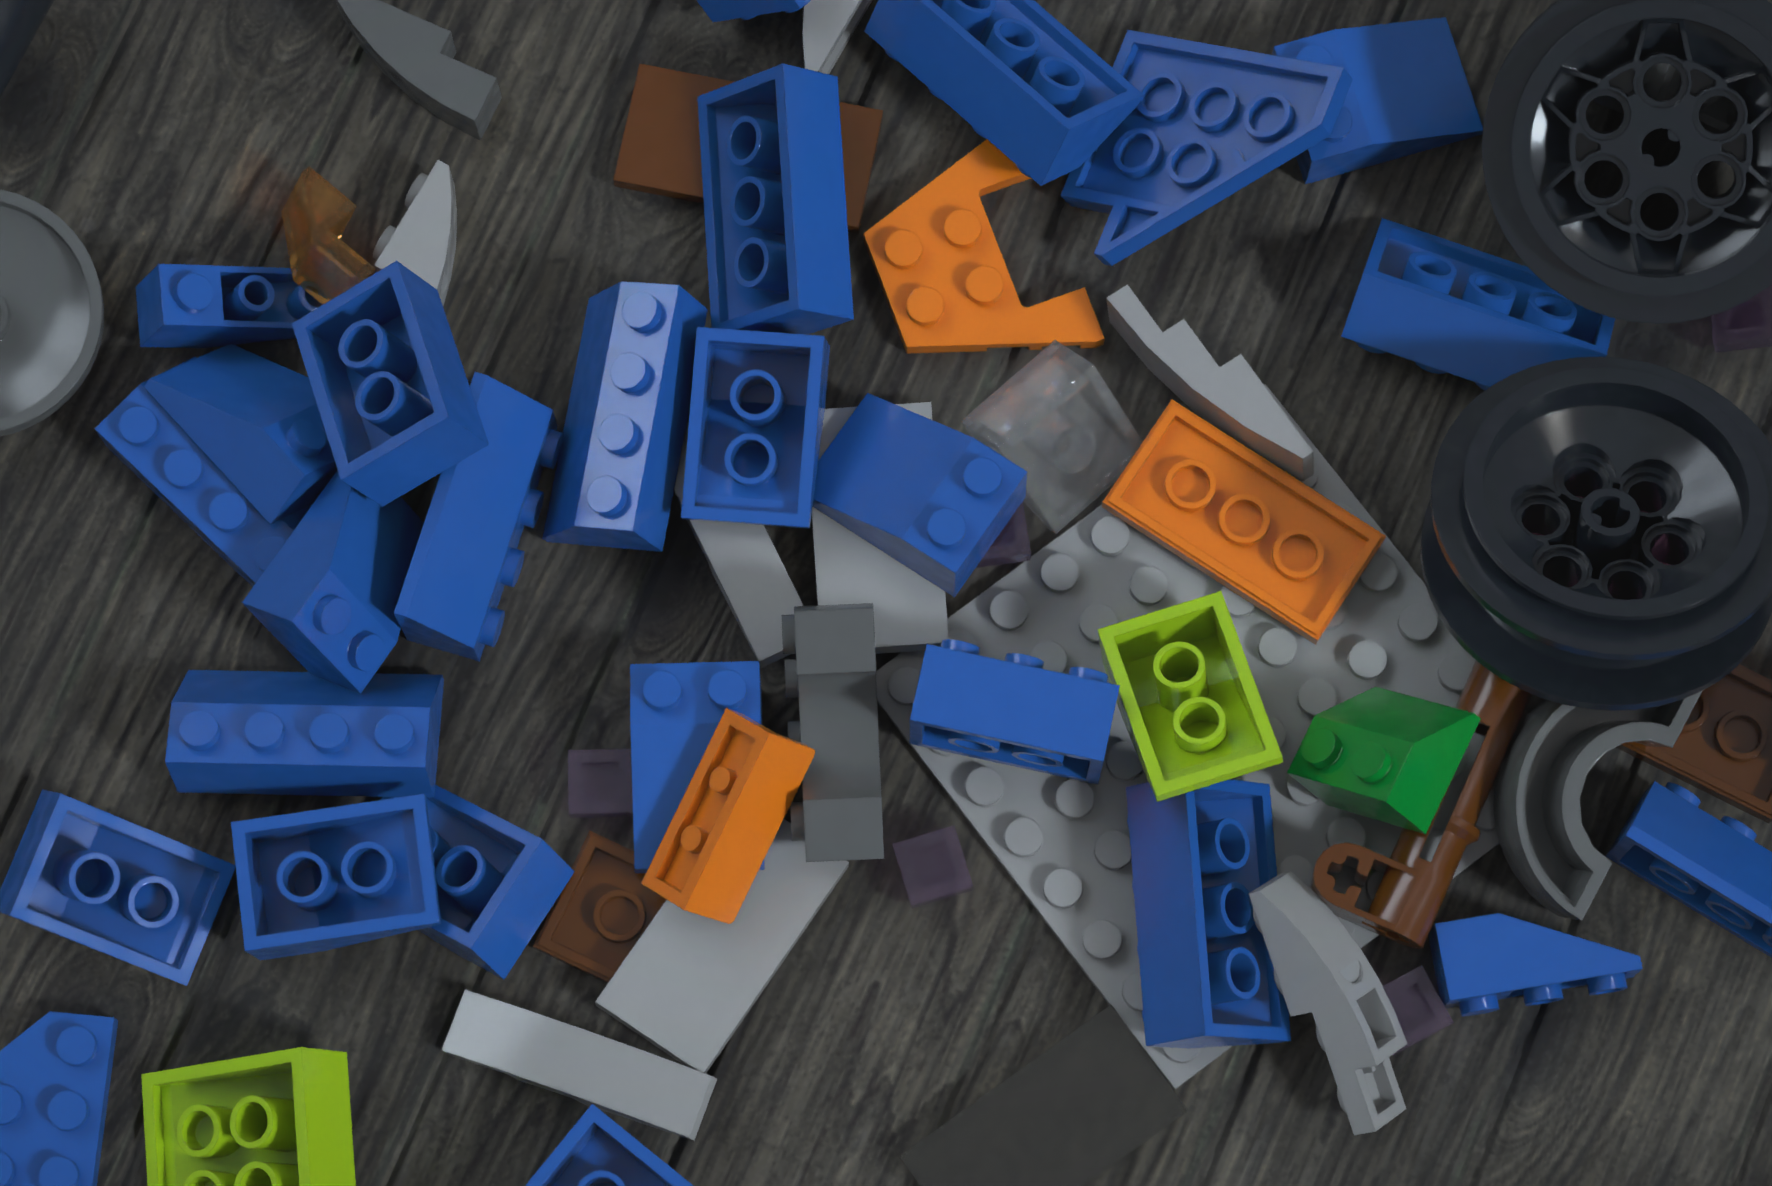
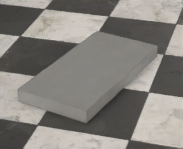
M931 402L895 404L933 420ZM857 407L825 409L819 459ZM812 507L818 605L873 603L875 654L925 651L926 644L941 647L942 640L949 639L945 591Z
M783 819L765 856V870L758 871L735 920L731 924H727L685 911L666 900L595 1001L596 1006L684 1066L707 1073L849 867V862L847 860L806 862L805 841H792L791 823Z

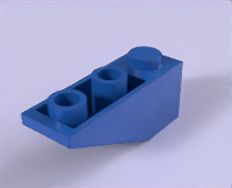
M158 264L135 286L140 347L209 348L226 346L228 344L237 345L296 338L292 326L293 322L341 294L339 270Z
M1501 913L1435 923L1428 934L1441 1007L1445 1009L1459 1006L1461 1016H1473L1497 1011L1500 1009L1498 1000L1523 996L1525 1006L1551 1003L1564 999L1562 989L1587 985L1589 995L1621 991L1628 988L1626 979L1633 978L1643 969L1639 955Z

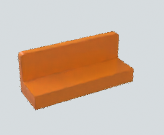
M726 708L641 884L685 911L731 924L735 920L814 758L815 750L804 743L771 731L742 713Z

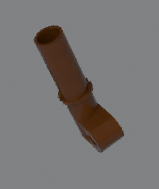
M1477 660L1475 661L1455 708L1475 713L1480 717L1481 720L1474 733L1485 738L1432 861L1429 862L1419 856L1446 793L1427 833L1423 834L1403 828L1390 858L1348 842L1334 844L1322 852L1315 863L1311 887L1337 917L1397 943L1416 949L1423 948L1466 846L1478 841L1481 835L1480 830L1475 825L1532 696L1531 693L1521 690L1499 678ZM1344 865L1351 866L1356 870L1354 881L1363 886L1371 868L1383 873L1384 876L1368 912H1365L1355 907L1362 889L1357 886H1350L1345 894L1338 893L1334 890L1335 878L1327 873L1329 871L1340 873Z

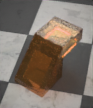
M309 166L301 173L282 210V218L293 281L323 305L372 276L377 269L340 239L357 206Z

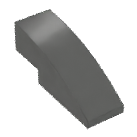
M335 0L341 17L359 45L393 83L413 101L445 123L481 141L502 99L496 77L453 59L457 51L451 31L380 0Z

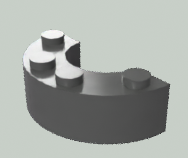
M873 603L794 606V614L781 615L783 654H796V659L785 660L786 698H799L800 721H788V738L813 748L815 755L802 780L803 802L791 803L792 841H805L806 862L884 859Z
M1702 691L1679 701L1637 710L1610 711L1586 709L1544 699L1519 724L1495 781L1493 805L1495 826L1503 854L1512 872L1528 893L1546 909L1559 917L1582 921L1612 865L1610 860L1593 847L1582 825L1580 796L1588 772L1604 753L1625 742L1673 748Z

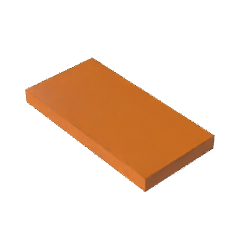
M1171 399L1125 467L1101 506L1315 645L1386 538L1378 530L1173 399Z

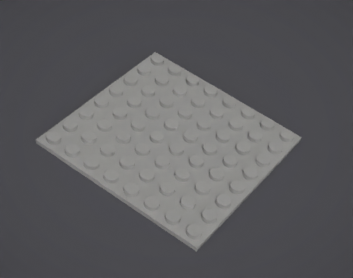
M1264 384L1313 450L1314 475L1305 481L1298 480L1386 536L1267 385ZM1102 505L947 618L949 639L964 641L980 648L979 655L1005 660L1007 653H1019L1044 661L1043 669L1069 674L1070 667H1084L1106 674L1097 629L1222 591L1283 757V763L1235 777L1232 780L1270 784L1277 875L1292 871L1311 890L1315 863L1324 850L1334 844L1348 842L1390 858L1403 829L1396 825L1328 806L1287 773L1314 716L1375 686L1455 708L1476 661L1448 631L1436 612L1425 583L1387 536L1315 645L1102 508ZM925 651L901 652L876 671L877 703L908 743L910 716ZM1117 702L1098 784L909 744L1174 1091L1232 1047L1187 1049L1146 1046L1142 1018L1143 1004L1140 965L1137 953L1138 939L1135 900L1132 888L1133 874L1130 835L1127 824L1126 787L1146 783L1148 779L1126 729ZM1526 710L1522 716L1520 723L1528 714ZM1476 733L1473 734L1420 853V858L1429 862L1432 861L1485 737ZM1495 781L1475 825L1480 830L1481 835L1478 841L1466 846L1453 879L1500 844L1495 826L1493 807ZM1344 865L1340 873L1329 871L1327 874L1335 878L1334 890L1338 893L1345 894L1350 886H1357L1362 889L1355 907L1368 912L1384 874L1371 868L1363 886L1354 881L1356 870L1351 866ZM1337 917L1360 948H1363L1379 936V934Z

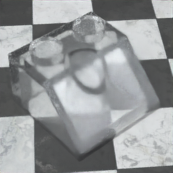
M1056 340L961 421L971 437L1027 471L1026 497L1023 501L1055 534L1117 481L1143 442L1094 364Z

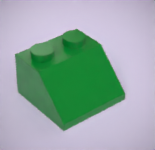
M1375 686L1316 714L1287 773L1328 806L1426 834L1481 718L1472 712Z

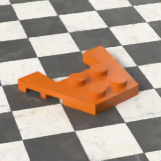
M988 139L863 233L865 246L906 353L987 351V348L1028 347L1029 350H1042V346L1080 345V349L1103 346L1105 338L1085 287L1030 307L1021 305L980 197L1031 178L1024 175L1017 168L1016 164Z

